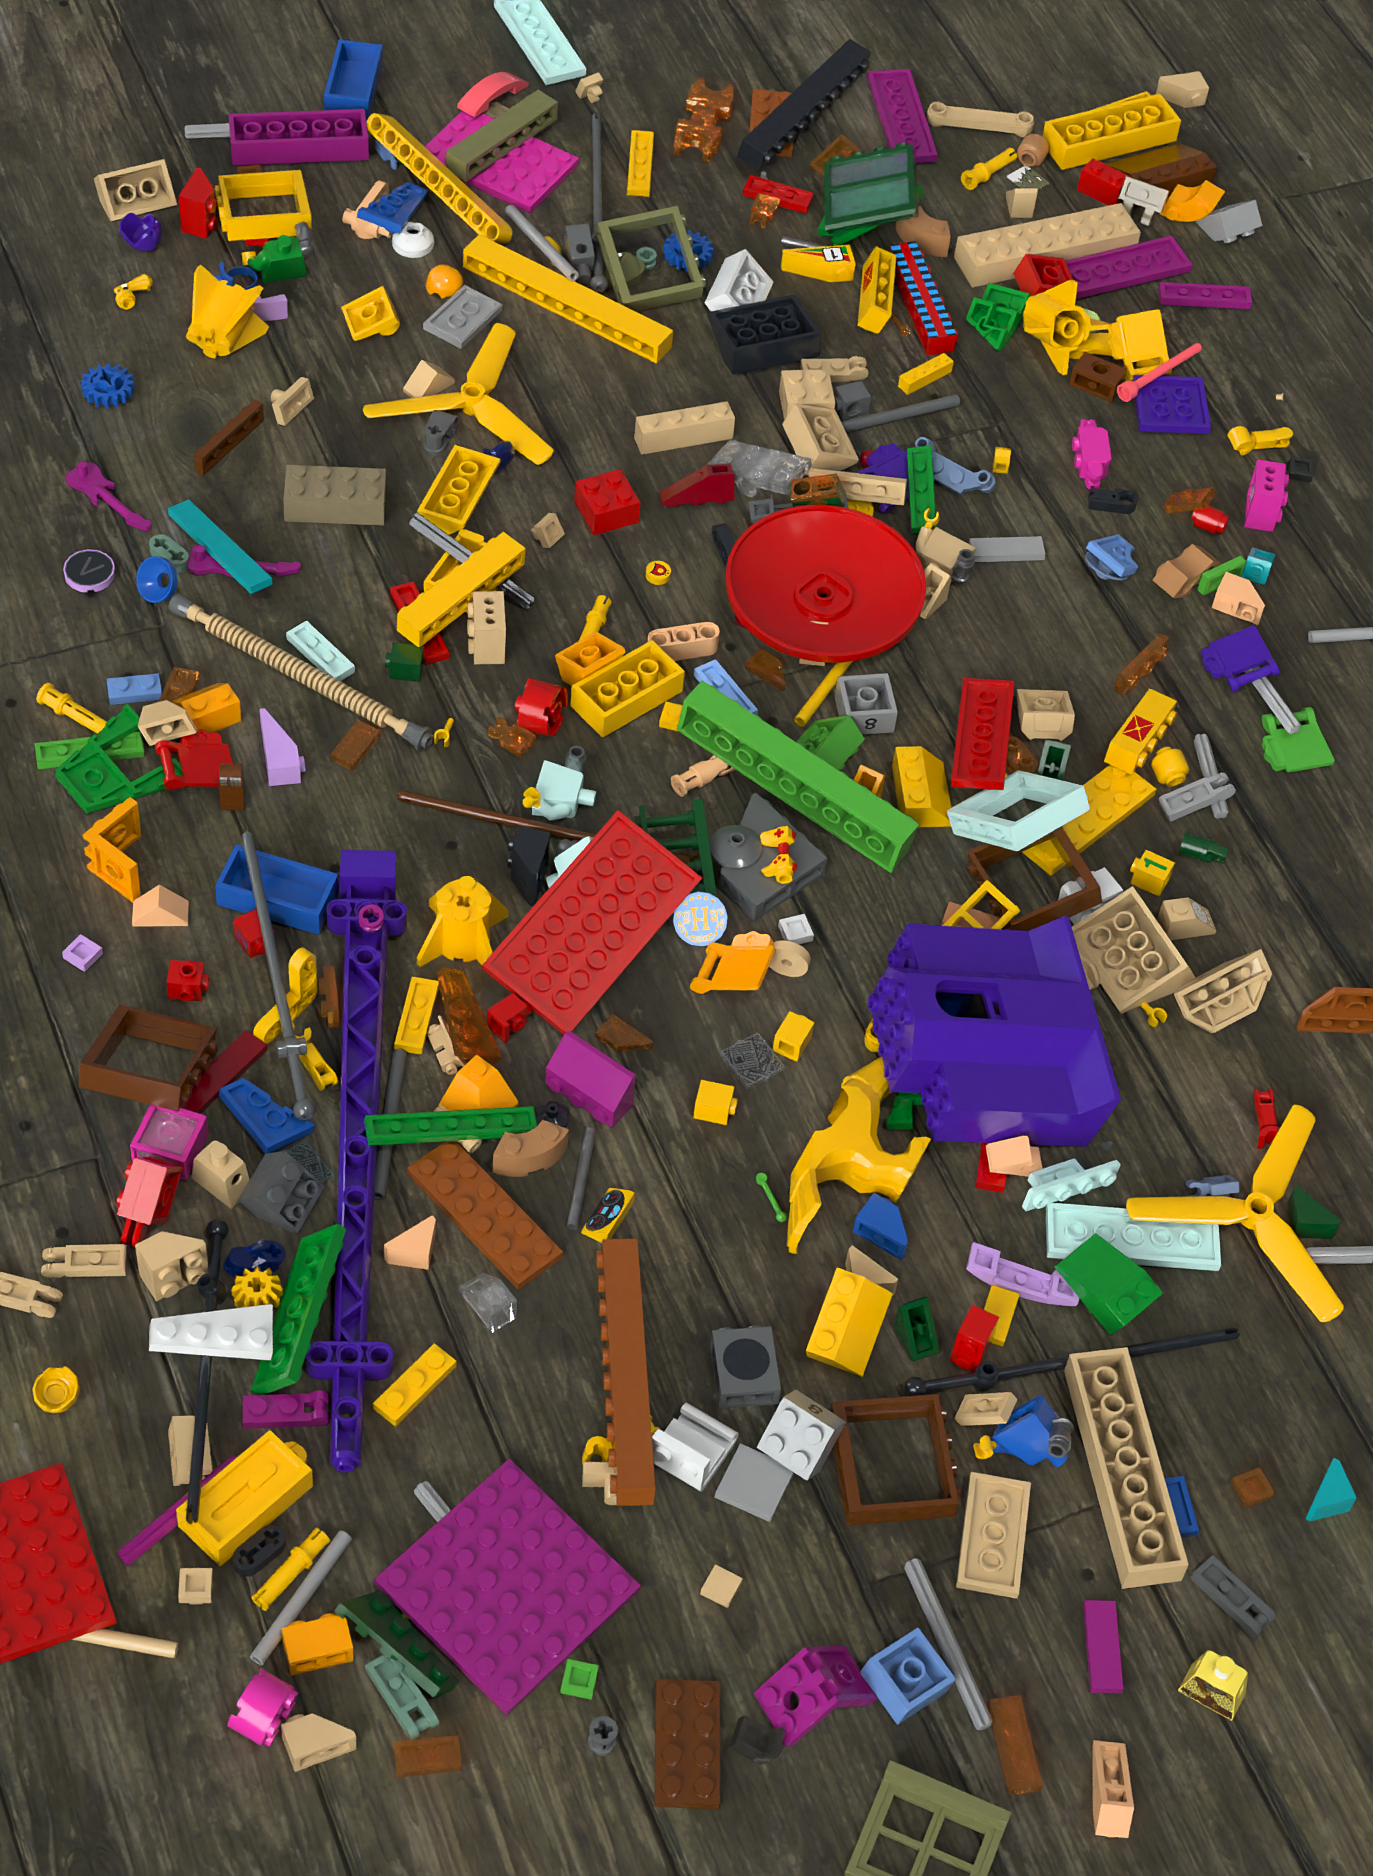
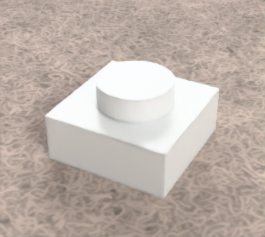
M805 914L779 920L778 927L785 941L797 944L813 941L814 934Z

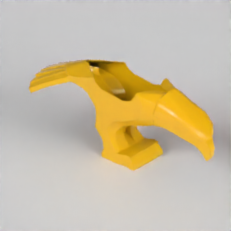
M882 1057L843 1079L840 1089L841 1093L828 1116L832 1126L813 1133L791 1173L787 1246L792 1254H798V1243L802 1234L822 1204L817 1188L818 1183L836 1179L844 1182L859 1193L878 1192L888 1196L892 1202L897 1203L931 1140L928 1137H914L904 1153L892 1155L883 1151L877 1137L880 1103L891 1092L888 1080L884 1077L885 1067Z

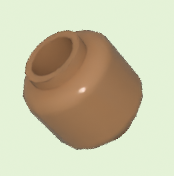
M1038 134L1025 136L1017 150L1018 159L1027 167L1041 165L1049 151L1048 142Z

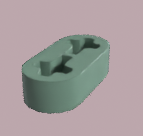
M160 534L150 539L149 548L151 556L168 559L174 565L177 573H182L188 569V552L170 537Z

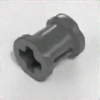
M607 1716L597 1717L589 1726L588 1746L598 1756L609 1755L616 1747L618 1726L612 1718ZM600 1733H604V1737L607 1739H602Z

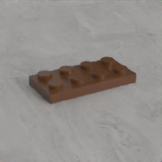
M656 1679L654 1807L719 1809L720 1681Z

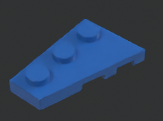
M245 1078L219 1089L218 1096L265 1154L278 1150L314 1132L315 1125L308 1120L304 1122L296 1118L293 1110L287 1106L282 1108L271 1100L269 1094Z

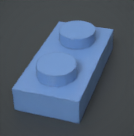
M159 673L107 679L110 705L162 700Z

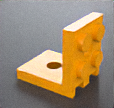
M129 797L123 803L116 805L112 812L103 819L97 820L93 827L83 834V838L90 843L84 848L85 855L92 860L87 864V868L133 903L134 900L141 897L138 865L122 851L141 837L138 802Z

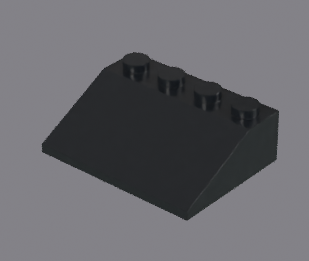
M795 294L708 312V318L722 358L732 375L820 356L821 332Z

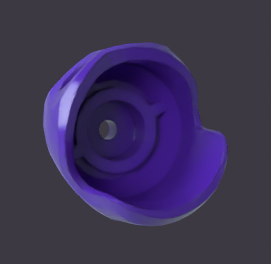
M128 213L122 218L119 225L120 234L131 247L139 251L154 250L162 237L161 223L153 214L148 213L144 218H139L134 213Z

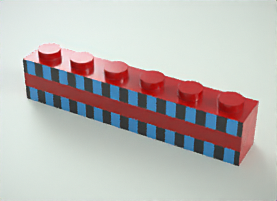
M916 241L890 244L889 252L896 255L894 280L926 355L954 352L955 342H958V331L956 328H953L951 315L949 312H946L944 299L939 296L937 283L932 280L931 270L929 266H926L923 251L919 250Z

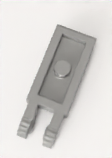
M1221 772L1160 796L1159 804L1171 822L1218 802V800L1224 801L1234 795L1236 790L1231 784L1225 785L1229 778L1226 773Z

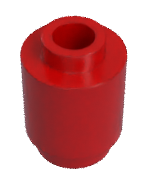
M1203 503L1201 507L1197 506L1191 520L1195 521V527L1214 535L1216 533L1222 535L1229 521V516L1225 515V512Z

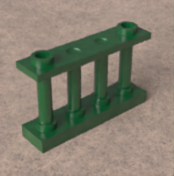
M703 799L692 800V810H687V813L647 818L644 805L639 806V816H634L635 824L647 834V828L688 823L689 826H694L695 834H691V837L657 842L667 850L685 848L698 850L699 858L694 859L693 862L684 863L697 874H701L702 883H699L691 893L698 891L708 892L717 897Z

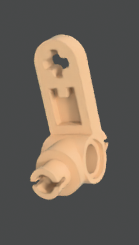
M378 180L356 211L347 208L344 212L343 223L351 224L352 230L355 231L358 237L363 239L375 237L379 239L382 235L391 238V235H393V233L388 232L381 226L357 218L358 209L361 207L368 208L370 202H378L381 196L388 195L389 184Z

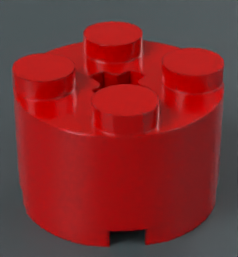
M529 678L526 682L523 696L519 695L515 702V710L519 711L517 728L545 736L556 735L564 719V716L560 715L561 708H567V689L556 684Z

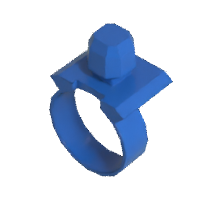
M220 262V276H214L218 281H228L226 285L234 287V278L232 277L244 275L251 277L255 281L252 285L244 287L245 290L258 286L256 273L248 267H234L225 273V263Z

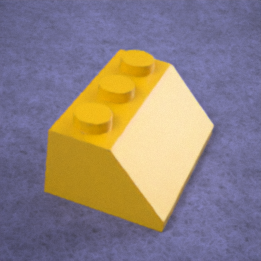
M921 746L896 747L892 771L899 811L912 817L919 824L918 827H951L947 810L951 809L944 763Z
M837 1268L807 1346V1357L863 1377L893 1293L865 1277Z

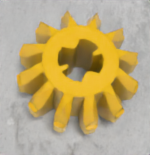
M258 1265L255 1268V1272H250L245 1268L243 1276H236L235 1286L231 1290L232 1296L235 1298L234 1305L236 1308L273 1304V1308H278L280 1298L283 1296V1288L280 1286L278 1275L272 1276L270 1268L261 1272Z

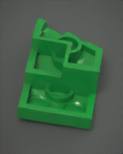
M988 283L983 298L978 299L974 297L966 320L997 351H1001L1022 320L1026 301L1031 295Z

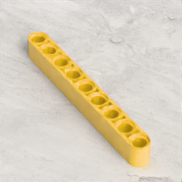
M377 113L371 114L368 117V131L478 234L498 244H506L511 240V227L391 116Z

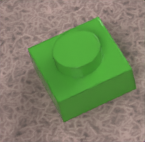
M567 1659L561 1694L592 1700L599 1665Z

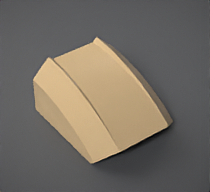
M1016 690L1021 731L1030 740L1033 738L1059 739L1062 741L1072 733L1075 713L1068 691Z

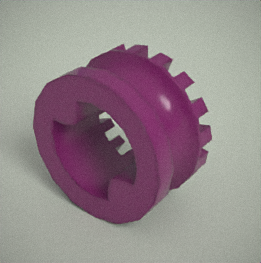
M373 904L362 907L359 911L360 927L364 931H372V933L378 931L379 928L381 929L384 921L382 909ZM368 913H372L374 917L379 919L376 922L369 923V920L364 917Z

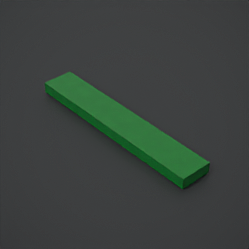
M534 1106L366 1115L364 1119L368 1146L502 1138L505 1132L513 1134L527 1133L537 1127Z

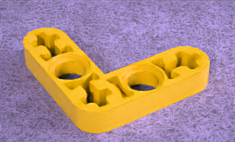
M303 947L299 948L289 961L290 992L286 996L292 1021L313 1002L317 994L316 956ZM277 1004L259 1020L253 1031V1035L266 1044L273 1041L282 1032Z

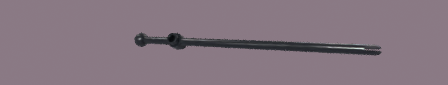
M221 1219L211 1220L205 1230L207 1237L210 1239L208 1273L202 1275L197 1281L199 1293L205 1299L204 1312L216 1311L217 1305L223 1303L227 1297L225 1286L219 1280L222 1240L227 1237L229 1228L227 1223ZM200 1355L186 1521L189 1524L197 1523L199 1518L212 1356Z
M1228 1328L1118 1348L1127 1347L1130 1357L1234 1340L1240 1336V1333H1236L1238 1332L1237 1328ZM1069 1356L997 1368L991 1361H985L972 1373L926 1381L920 1377H911L905 1382L906 1396L926 1395L927 1392L974 1384L978 1390L988 1391L996 1385L997 1380L1065 1369Z

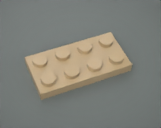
M975 1472L970 1473L956 1588L1018 1598L1031 1482Z

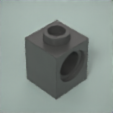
M862 381L835 387L834 409L839 413L842 420L869 413L871 395Z

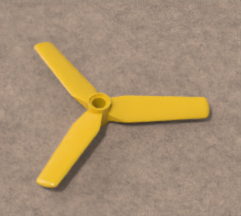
M495 323L467 373V382L462 385L461 392L368 404L363 407V413L367 418L461 408L463 413L475 416L480 424L536 465L546 462L554 452L552 447L507 407L488 396L496 386L516 332L511 327L501 323Z
M1296 1104L1292 1106L1254 1174L1251 1194L1246 1200L1225 1196L1129 1198L1126 1202L1127 1213L1135 1221L1230 1225L1241 1222L1243 1226L1254 1231L1261 1249L1320 1322L1333 1320L1344 1309V1305L1292 1228L1273 1212L1274 1204L1283 1197L1315 1123L1314 1115L1303 1106ZM1252 1208L1258 1209L1261 1214L1255 1213Z

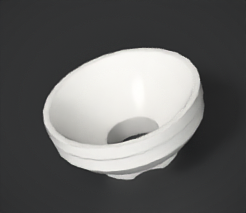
M408 222L400 234H393L392 246L402 256L418 258L432 251L434 238L432 232L421 223ZM407 231H419V233L410 234Z

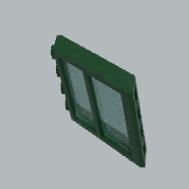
M908 142L895 145L896 148L891 149L878 147L873 149L874 152L866 154L864 151L852 153L851 157L843 158V156H833L829 158L830 161L824 162L825 230L828 234L919 217L916 150L913 144L909 145Z

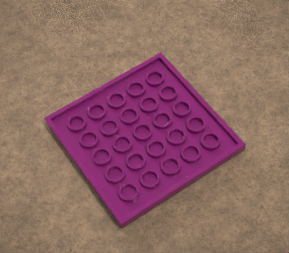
M508 1459L374 1579V1584L506 1716L641 1588V1585L511 1459Z

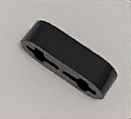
M267 1525L241 1544L233 1554L235 1571L241 1576H253L278 1557L286 1546L285 1533L282 1528L276 1525ZM266 1537L271 1539L277 1537V1544L268 1543L266 1545ZM253 1556V1564L250 1565L247 1562L242 1564L241 1557L251 1558Z

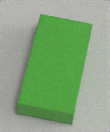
M1239 556L1202 573L1198 591L1202 595H1206L1217 590L1226 572L1241 577L1246 560Z

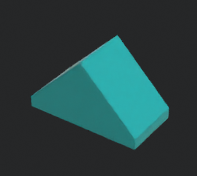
M1333 1458L1305 1519L1314 1521L1349 1512L1353 1506L1356 1495L1338 1459Z

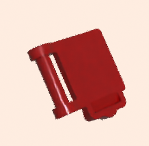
M200 729L197 730V733L181 737L180 743L161 740L155 744L156 753L161 757L165 774L163 783L167 790H176L183 787H219L220 763L233 764L228 745L222 743L220 734L215 732L209 733ZM177 752L183 777L175 773L171 757L173 753Z

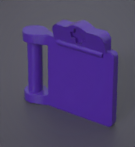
M890 443L887 446H879L867 458V463L870 467L864 468L858 473L907 479L905 501L909 500L907 453L904 450H899L894 443ZM878 503L880 505L879 509L883 514L890 512L898 506L895 504Z
M1255 626L1211 642L1209 647L1201 650L1204 669L1210 672L1213 678L1224 676L1232 693L1240 690L1239 687L1270 674L1272 676L1280 674L1276 662ZM1264 663L1267 664L1266 666H1263L1261 668H1258L1256 670H1253L1244 675L1234 678V676L1239 673H1242Z

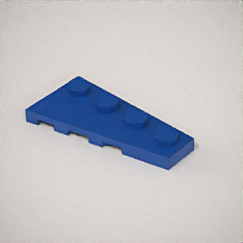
M406 182L392 190L391 195L385 194L381 196L380 201L370 202L368 208L361 207L358 209L357 218L381 226L388 232L400 234L427 198L428 190Z

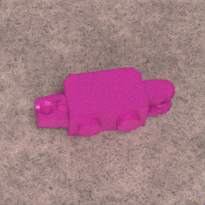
M1081 419L1077 437L1072 439V451H1076L1074 467L1078 468L1079 478L1085 479L1086 488L1090 489L1091 486H1094L1095 489L1100 488V479H1104L1107 476L1109 463L1111 462L1108 431L1104 428H1097L1095 420Z

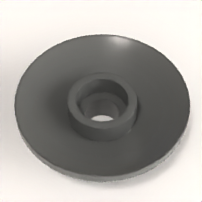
M729 825L718 829L711 836L709 842L712 858L718 864L730 869L748 868L754 865L762 855L763 846L759 836L751 829L740 825Z

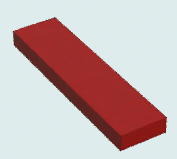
M414 581L390 587V595L398 611L405 606H409L420 595ZM437 633L422 645L423 662L425 665L449 659V651L440 633Z

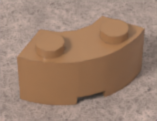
M918 206L919 217L896 221V231L905 243L916 241L923 254L947 257L951 238L947 221L937 220L928 216L921 206Z
M1191 544L1179 557L1167 560L1166 563L1160 565L1153 581L1173 598H1181L1189 595L1192 587L1200 583L1202 573L1222 563L1203 547Z
M542 1120L536 1128L527 1133L513 1134L505 1132L493 1154L492 1173L510 1177L528 1176L530 1172L542 1168L544 1170L550 1168L561 1159L568 1149L569 1129Z

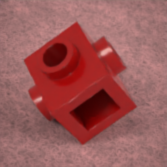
M170 960L167 977L168 999H177L185 1002L202 1001L203 990L208 991L210 975L205 974L204 962Z

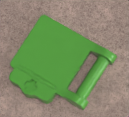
M1312 707L1303 708L1302 711L1293 713L1299 722L1304 721L1306 724L1301 725L1300 731L1289 734L1285 728L1276 729L1277 725H1282L1276 716L1272 714L1262 715L1263 727L1269 734L1264 736L1262 741L1264 759L1271 764L1273 770L1280 771L1286 769L1287 772H1295L1333 765L1334 757L1318 727Z

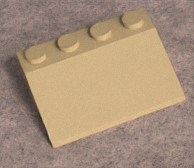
M1133 886L1072 926L1076 944L1080 945L1081 954L1096 965L1101 985L1121 1014L1140 1007L1144 1002L1150 1003L1176 992L1182 984L1196 978Z

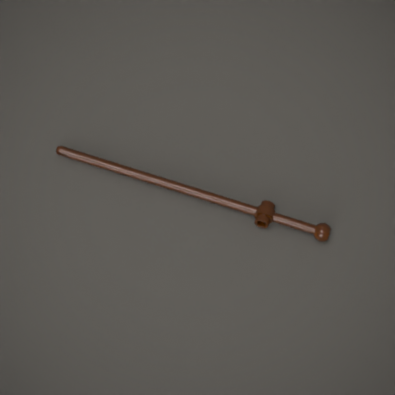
M400 791L398 793V799L403 802L517 828L523 826L551 833L552 836L581 841L585 837L590 836L594 838L596 835L411 792ZM671 852L683 863L693 862L694 859L699 858L698 853L688 856Z

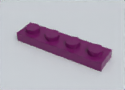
M1160 282L1158 287L1161 305L1250 309L1252 305L1250 287Z

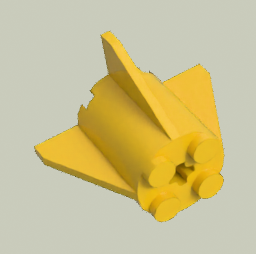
M199 265L194 273L192 322L186 334L187 339L203 349V353L207 357L216 358L217 355L226 356L266 334L269 326L254 313L255 306L253 307L263 287L259 285L245 290L237 284L234 287L226 285L228 281H218L202 265Z
M1068 280L1036 296H1030L1026 301L1023 313L1024 331L1042 342L1057 371L1062 375H1067L1070 351L1079 348L1078 345L1082 340L1086 341L1090 330L1108 329L1109 325L1107 322L1089 318L1084 309L1075 304L1078 282L1074 280Z
M463 876L460 879L449 882L429 899V906L436 913V920L417 956V965L422 967L441 955L453 961L454 958L463 959V962L477 960L483 965L492 954L489 943L490 927L506 919L509 916V910L484 886L475 882L474 878L470 876Z

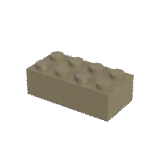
M286 465L283 500L285 522L384 525L386 469Z

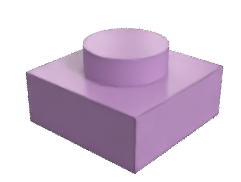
M80 934L62 954L63 959L85 972L103 954L102 947Z

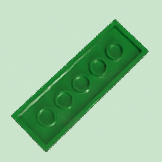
M338 1223L301 1238L273 1322V1354L271 1360L260 1361L251 1391L257 1395H264L295 1384L302 1375L304 1358L310 1350V1340L319 1322L318 1315L327 1297L326 1290L330 1278L335 1272L338 1253L342 1250L344 1244L343 1238L346 1229Z

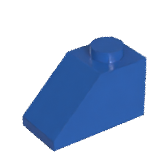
M873 1193L856 1216L853 1232L902 1261L905 1257L908 1239L899 1208L889 1199Z

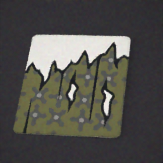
M1023 166L1007 175V178L1022 189L1037 188L1038 190L1049 183L1027 166Z

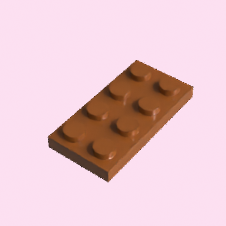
M753 89L749 133L792 93ZM793 142L791 144L787 143L781 154H776L775 156L792 157Z

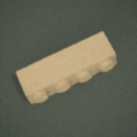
M728 401L636 417L634 438L641 455L733 439L735 417Z

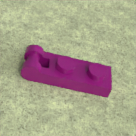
M319 1390L311 1394L243 1396V1429L327 1425L329 1413L326 1411V1405L329 1403V1394L326 1391ZM313 1407L311 1413H304V1408Z

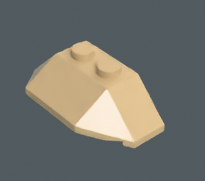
M1262 949L1225 962L1182 984L1176 990L1174 996L1186 1020L1210 1033H1215L1257 1010L1272 972Z

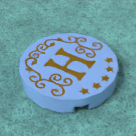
M698 891L689 894L674 912L673 922L675 930L682 940L691 945L705 946L715 942L722 936L726 929L728 916L725 906L717 897L708 892Z

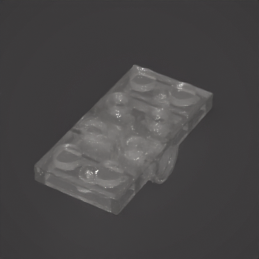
M729 440L707 464L731 463L734 472V482H736L739 491L748 497H754L761 489L787 495L792 490L793 482H799L812 467L811 458Z

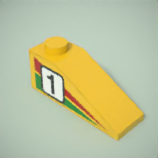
M850 245L785 249L782 251L781 270L827 282L853 281L856 263Z

